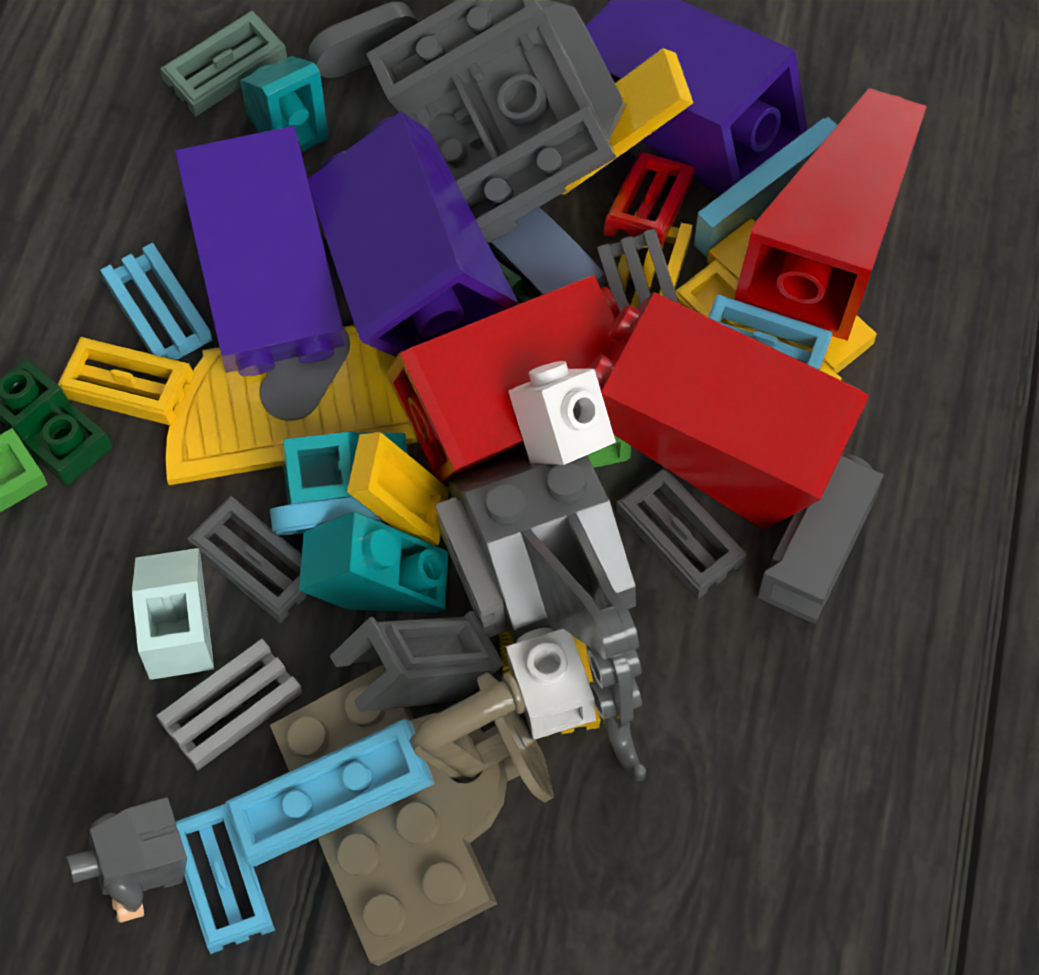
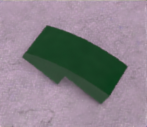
M26 358L0 378V423L7 430L13 428L25 448L66 486L114 447L106 432L72 405L62 388Z

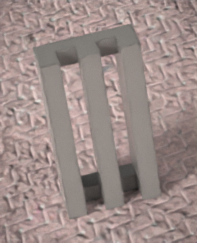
M454 497L435 504L438 522L441 527V536L473 611L488 637L505 632L504 600L461 500L457 501V498Z
M260 639L156 716L166 732L198 771L300 696L302 689L297 680L287 673L285 666L279 658L274 657L265 641ZM261 665L264 666L262 669H260L258 672H256V673H255L254 675H252L250 678H248L247 680H245L243 683H241V684H240L239 686H237L235 689H233L232 691H230V692H229L228 694H226L224 697H222L221 699H219L217 702H215V703H214L213 705H211L209 708H207L206 710H204L202 713H200V714H199L198 716H196L194 719H192L191 721H189V722H188L187 724H185L183 727H180V724H181V723H183V722H184L185 720H187L189 717H191V716L194 715L196 712H198L200 709H202L203 707H205L207 704H209V703H210L211 701H213L215 698H217L218 696H220L222 693H224V692H225L226 690H228L230 687H232L233 685H235V684H236L237 682H239L241 679H243L244 677H246L248 674H250V673H251L252 671H254L256 668H258V667L261 666ZM274 680L277 682L279 687L196 747L192 742L193 739L220 719L227 717L242 706L246 700Z

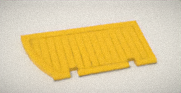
M355 325L344 326L343 328L349 335L350 350L333 382L328 387L319 405L310 415L304 417V419L287 422L270 415L262 405L260 389L269 371L255 376H241L238 370L226 373L220 347L202 350L203 357L193 370L195 375L191 384L185 383L183 387L185 397L181 405H175L174 413L176 416L172 425L169 426L166 446L168 485L283 466L281 451L283 439L343 432L405 433L407 444L417 443L418 441L386 375L396 357L362 343Z

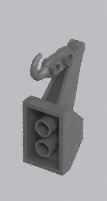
M527 452L447 479L450 499L456 497L457 501L461 500L502 595L505 624L513 643L516 644L518 638L529 631L539 628H552L554 631L566 630L591 648L588 649V657L596 680L590 682V687L597 711L604 720L611 746L625 773L632 780H644L646 768L640 763L630 730V722L634 719L633 710L642 707L641 695L634 679L635 676L642 673L640 661L635 650L639 648V640L632 617L628 609L636 606V587L610 500L588 455L565 465L530 463Z

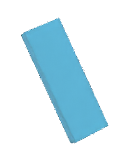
M829 117L823 118L698 212L694 246L705 257H708V251L750 218L756 222L836 128L837 124Z
M407 719L398 721L226 801L246 863L252 866L262 864L434 785L435 782L427 761L414 753L409 742L410 738L416 733L413 724Z

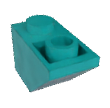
M343 432L283 439L281 451L288 505L353 497L347 493L359 435L375 432ZM382 433L408 454L405 433Z
M354 511L304 532L299 591L349 610L437 613L445 610L449 552Z

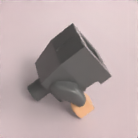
M168 797L129 807L118 814L111 812L103 815L89 829V850L66 856L65 858L72 883L93 877L98 878L102 894H109L112 897V906L117 912L116 919L120 923L144 916L142 904L144 898L143 891L160 886L167 888L183 883L187 863L186 852Z

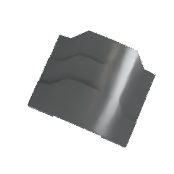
M456 0L366 53L390 103L399 112H403L429 129L487 243L518 227V218L566 192V186L617 158L609 139L626 104L578 11L573 6L551 0Z

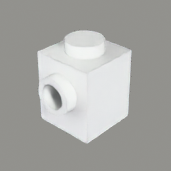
M566 361L553 362L531 370L529 372L530 382L508 390L530 463L565 465L616 442L594 369H568Z
M539 628L523 634L518 638L516 644L506 646L510 672L521 691L525 703L524 714L533 740L596 720L594 696L573 636L564 629L554 631L552 628Z

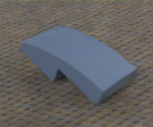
M540 207L518 218V227L488 243L499 256L523 276L530 289L538 297L592 275H595L600 288L608 282L605 273Z

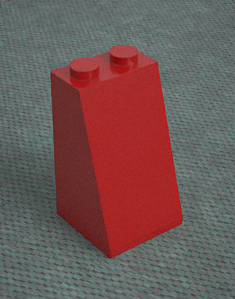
M870 88L864 93L754 223L734 300L833 332V337L848 341L927 106Z
M595 275L411 347L398 354L386 375L433 476L440 482H447L449 478L469 472L525 446L508 390L530 382L529 372L531 370L558 361H566L568 369H589L600 354L607 357L615 342L614 339L608 336V333L615 319L620 314V310L611 291L607 287L600 288Z
M656 292L651 294L636 308L630 304L623 308L608 333V336L614 339L615 342L607 357L600 354L589 368L595 370L615 436L762 530L820 501L869 398L868 394Z

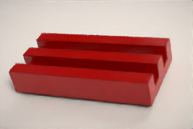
M639 152L606 217L603 234L615 238L620 229L627 231V237H636L644 234L643 232L655 228L662 248L692 185L695 167ZM648 169L657 171L636 216L627 214ZM670 175L677 177L656 221L649 220Z

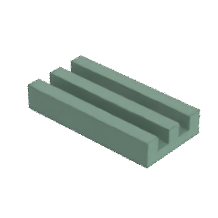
M250 11L161 67L162 79L169 87H174L178 98L182 102L186 101L188 103L189 110L196 117L240 89V80L252 75L258 68L286 59V46L253 11ZM254 33L257 35L256 37L252 38L248 42L244 43L243 45L232 51L231 48L235 45L239 44L240 42L250 37ZM213 60V64L188 80L185 79L186 76Z

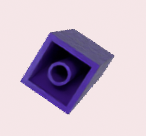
M610 0L605 8L586 25L615 83L662 48L677 54L693 104L641 141L666 159L695 167L693 178L718 196L722 195L808 130L796 51L682 0Z
M400 111L395 116L378 122L371 129L369 135L347 151L339 152L330 157L322 169L308 178L310 192L362 343L397 358L398 354L402 351L509 309L518 303L429 129Z
M295 125L175 150L226 373L238 370L241 376H255L272 370L275 367L274 362L298 357L302 363H313L332 357L335 354L334 348L345 346L344 329Z

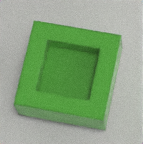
M13 428L0 435V512L48 485L43 473Z

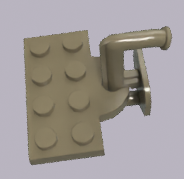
M382 664L270 725L289 772L403 719H407L414 726L416 733L410 738L409 742L414 753L427 761L435 784L318 837L323 853L371 964L380 966L497 904L470 843L493 824L504 804L508 781L521 776L535 797L544 803L554 798L545 757L520 716L525 711V703L518 684L509 673L503 675L501 682H498L487 672L477 677L480 692L438 714L433 713L414 719L409 707L359 712L354 700L386 671L385 666ZM492 721L496 724L495 727L486 732L480 728Z

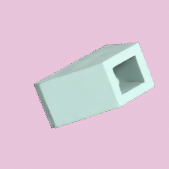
M199 548L135 558L132 597L139 655L150 680L214 670Z

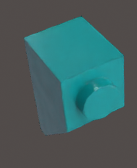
M290 56L278 63L262 66L254 71L252 75L240 80L246 114L258 133L295 125L301 152L329 139L321 75L314 62Z

